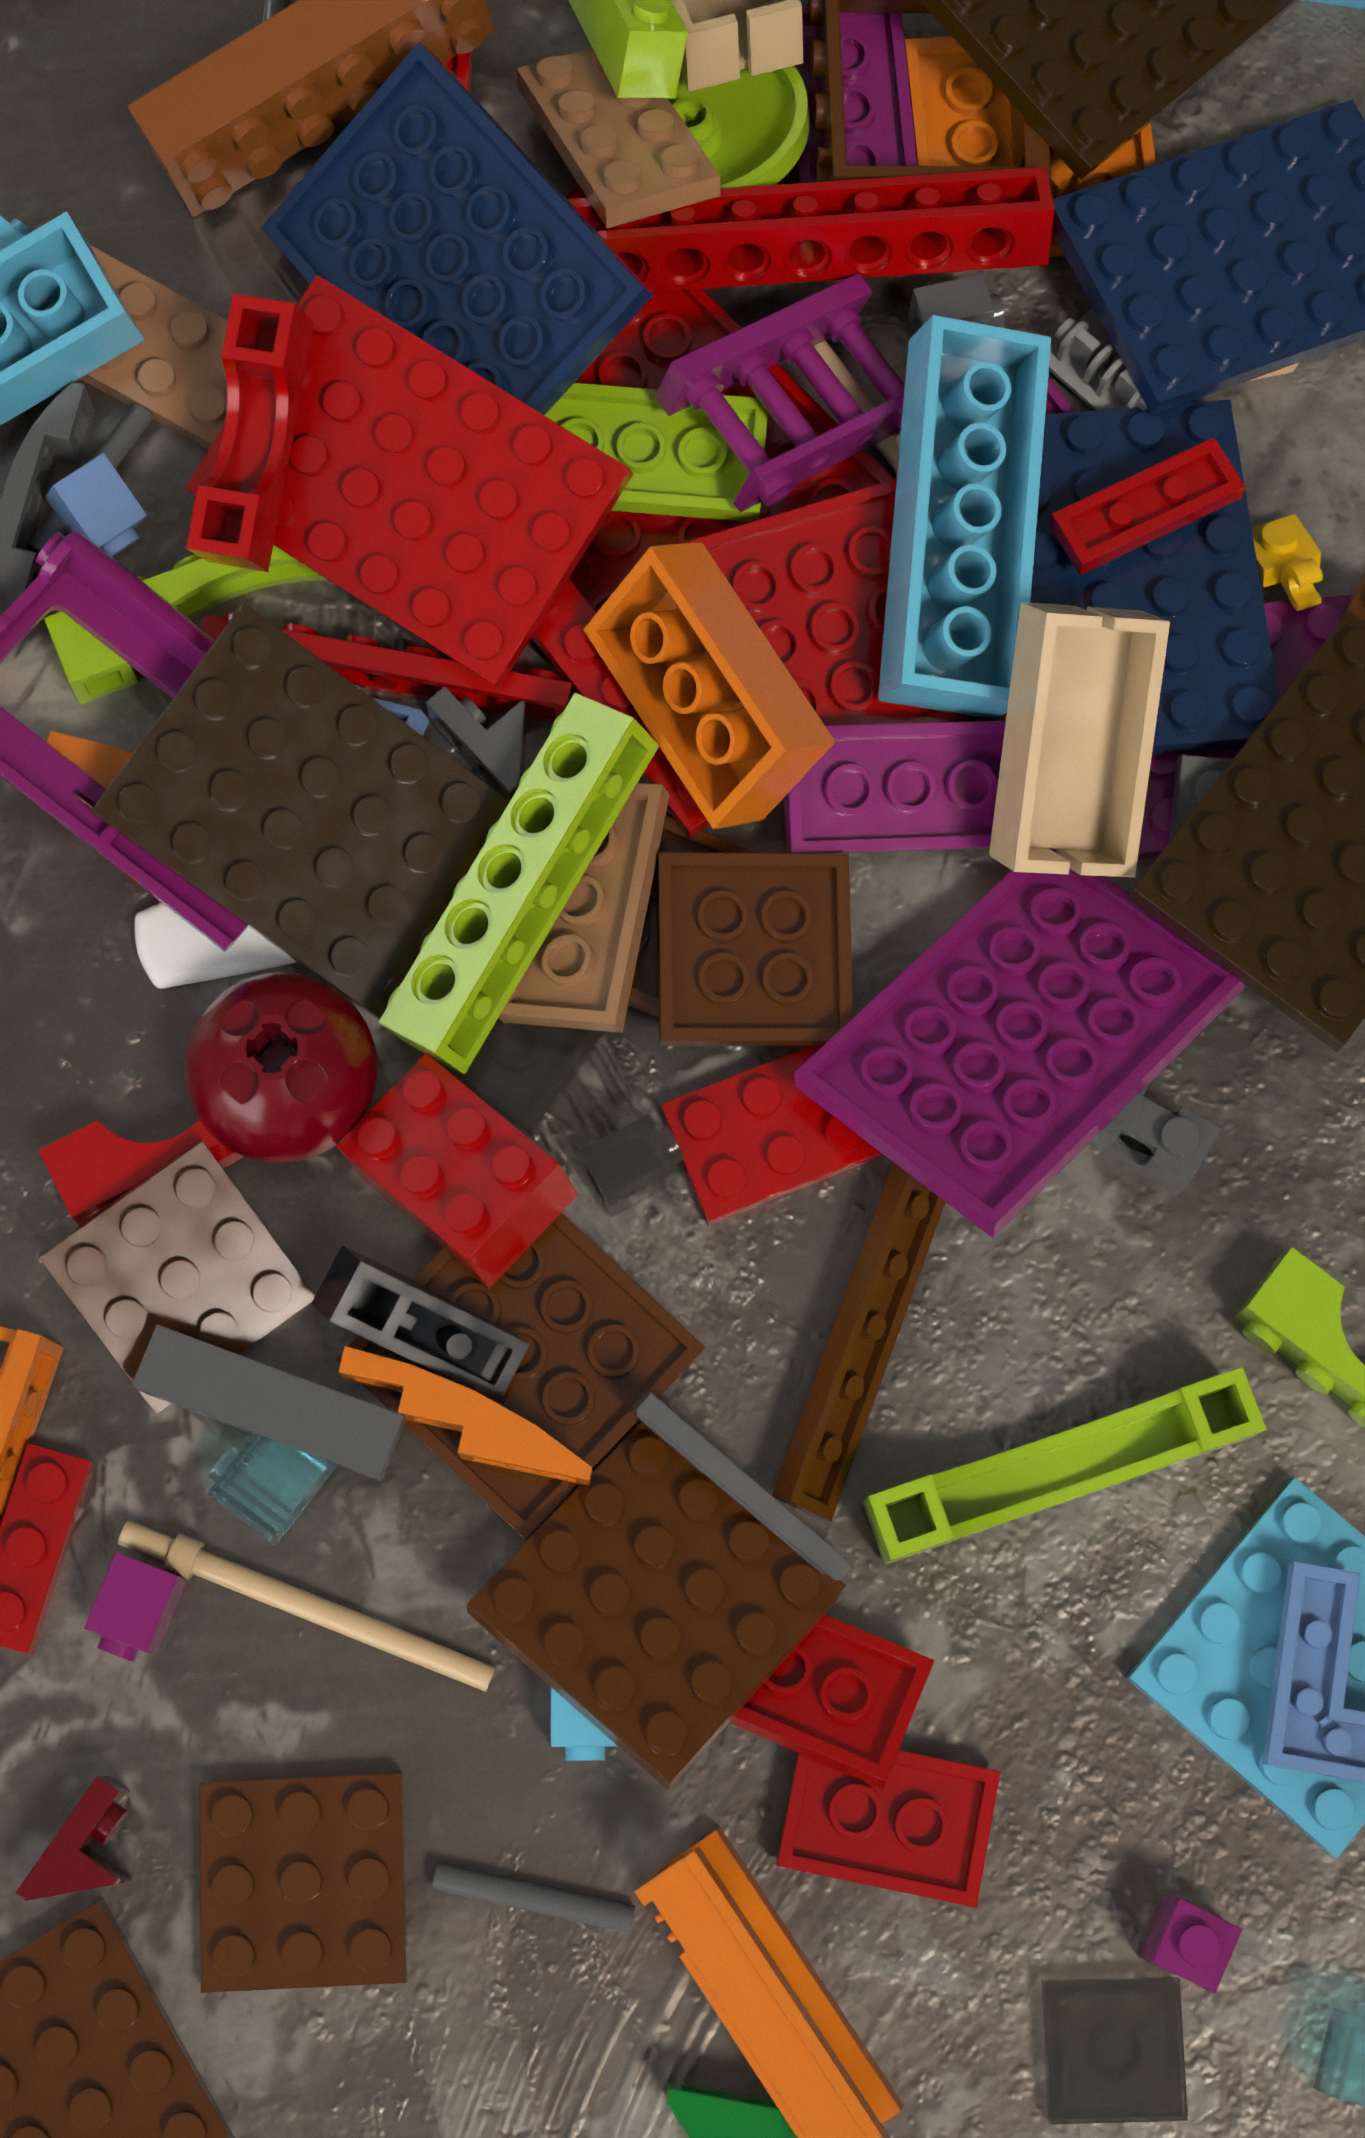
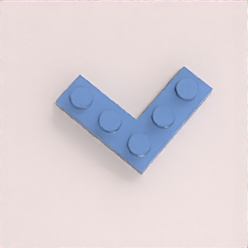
M1296 1561L1288 1563L1262 1764L1365 1783V1712L1344 1708L1361 1573Z

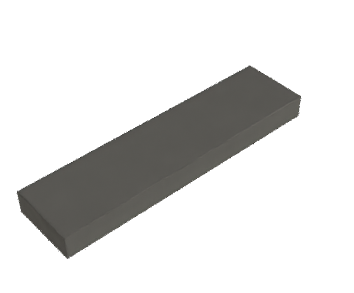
M160 1325L155 1327L131 1385L137 1391L382 1481L406 1421V1418L401 1414Z
M645 1390L631 1406L633 1410L631 1413L701 1473L709 1477L726 1494L743 1506L821 1574H827L835 1581H842L854 1567L654 1394Z

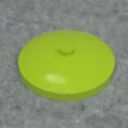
M795 66L751 76L747 68L740 70V79L691 92H688L680 74L676 98H668L719 173L720 189L777 185L797 163L807 143L810 131L807 93L803 79Z

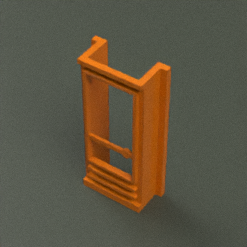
M719 1826L656 1870L634 1891L643 1906L653 1901L659 1910L654 1916L657 1923H661L664 1920L667 1922L672 1930L667 1935L668 1940L673 1943L678 1939L684 1951L679 1957L797 2138H890L882 2124L901 2112L904 2104Z

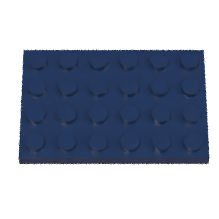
M420 42L417 43L261 227L310 284L316 274L543 415L553 407L654 295L441 60Z
M1353 99L1053 199L1055 209L1052 232L1151 415L1365 339V120Z
M1231 400L1185 403L1151 415L1148 409L1143 411L1139 407L1045 414L1030 603L1072 605L1087 610V607L1142 610L1170 621L1152 756L1243 748L1279 701L1246 492L1244 490L1240 500L1082 575H1079L1051 530L1049 523L1052 513L1211 438L1216 439L1244 483Z

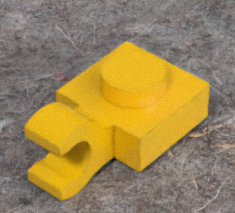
M1293 514L1251 527L1262 587L1265 588L1281 583L1291 604L1297 611L1321 604V597L1313 583L1323 581V574L1320 569L1321 551L1297 515Z

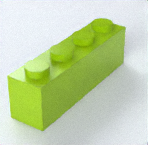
M568 0L617 98H676L688 30L671 0Z

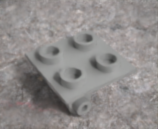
M1092 307L1077 322L1072 318L1067 319L1055 333V337L1058 340L1050 349L1049 371L1093 410L1139 407L1141 410L1146 411L1148 408L1094 308Z

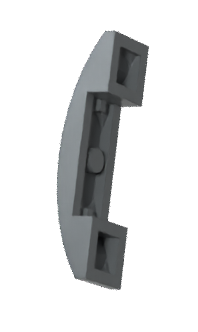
M72 382L44 409L20 445L10 467L0 501V586L7 608L38 577L42 568L36 562L37 554L31 552L26 544L35 534L55 462L60 461L80 465L95 414V409L85 384Z

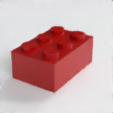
M427 1053L336 1144V1147L361 1178L488 1289L579 1195L558 1162Z

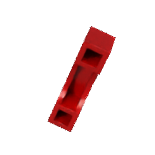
M234 293L232 295L221 355L227 381V412L224 434L219 454L211 473L197 486L186 549L207 562L269 572L314 322L295 303Z
M271 1041L260 1052H257V1055L261 1056L263 1051L272 1045ZM96 1120L38 1150L72 1219L78 1225H81L200 1139L222 1168L244 1157L217 1141L199 1120L182 1134L154 1143L127 1140L114 1134Z

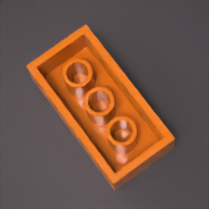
M702 542L650 546L583 629L713 829L764 820L836 742Z

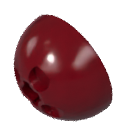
M286 972L256 975L244 979L221 992L204 1009L196 1021L187 1043L184 1060V1077L188 1097L196 1116L204 1128L231 1151L247 1158L272 1163L305 1160L334 1147L364 1117L375 1091L378 1073L374 1039L363 1016L351 1001L338 990L320 980L302 974ZM271 1041L272 1045L267 1047L261 1056L257 1055V1052H260ZM287 1043L294 1048L295 1052L297 1051V1055L294 1054L290 1047L286 1046Z

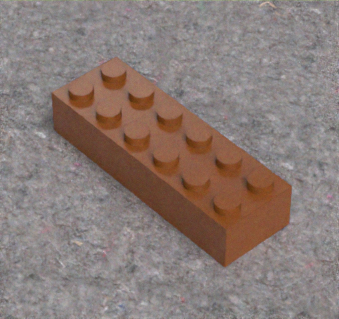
M298 0L127 105L160 167L192 217H195L204 210H213L222 206L230 199L233 192L251 181L263 179L274 174L285 160L306 147H316L328 140L335 129L352 120L418 42L429 48L444 63L458 53L465 54L476 49L482 44L486 36L494 32V27L486 0Z

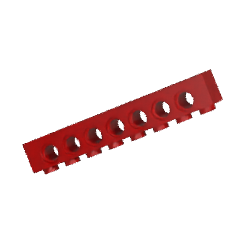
M1046 167L720 189L721 196L608 229H606L587 198L567 199L652 293L841 280L858 273L862 278L1044 266L1048 265L1055 209Z

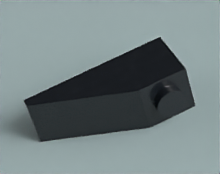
M343 1245L311 1303L330 1322L498 1402L501 1401L530 1346V1343Z

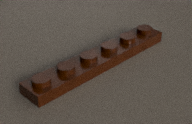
M894 1162L891 1165L772 1493L774 1498L810 1516L827 1521H832L945 1205L944 1200Z

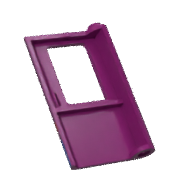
M74 530L66 537L57 532L47 541L36 558V562L42 566L38 577L0 615V664L46 614L56 610L69 616L172 698L175 697L216 641L215 638L78 530ZM0 706V777L226 952L248 926L91 814L92 808L76 795L94 807L106 789Z

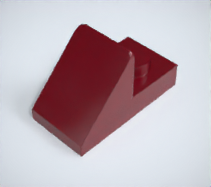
M97 1776L15 1893L24 1900L29 1901L132 1881L133 1879L91 1849L96 1840L105 1845L126 1818L128 1810L122 1807L121 1804L130 1790L110 1776Z

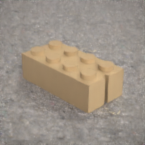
M671 0L688 30L680 72L688 92L740 79V70L748 68L751 76L803 63L802 4L800 0Z
M1020 603L989 856L1013 872L1069 875L1070 868L1080 875L1135 878L1170 621L1142 610L1087 607V610L1072 605Z

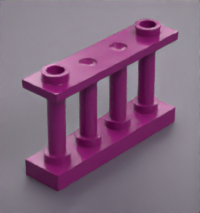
M859 273L672 361L664 376L655 399L666 414L670 416L689 406H692L694 409L701 408L750 473L733 502L740 513L762 501L766 506L779 502L794 489L796 484L901 431L905 384L860 326L862 322L860 314L873 291ZM829 338L833 342L841 341L886 402L863 413L814 348L815 345ZM784 360L788 364L795 363L841 425L817 436L769 372V367ZM736 383H739L742 387L749 385L795 448L770 459L722 395V390Z

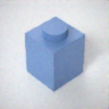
M104 453L52 485L45 496L69 533L78 530L111 557L116 556L140 539L134 529L143 522L147 514Z

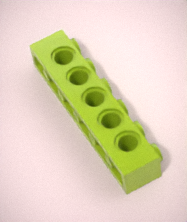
M574 693L565 710L555 719L550 735L534 762L521 776L518 789L500 819L490 828L485 844L466 876L456 885L453 898L435 928L425 937L420 953L401 985L391 994L387 1008L378 1022L380 1025L411 1047L429 1054L432 1058L464 1075L466 1074L660 746L633 717L578 693Z

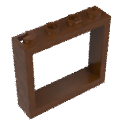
M808 0V23L818 24L819 39H812L810 73L811 77H821V92H815L813 97V129L823 130L824 146H817L816 182L1046 167L1050 183L1049 144L1011 102L1010 115L1014 167L847 165L840 12L932 13L920 0Z

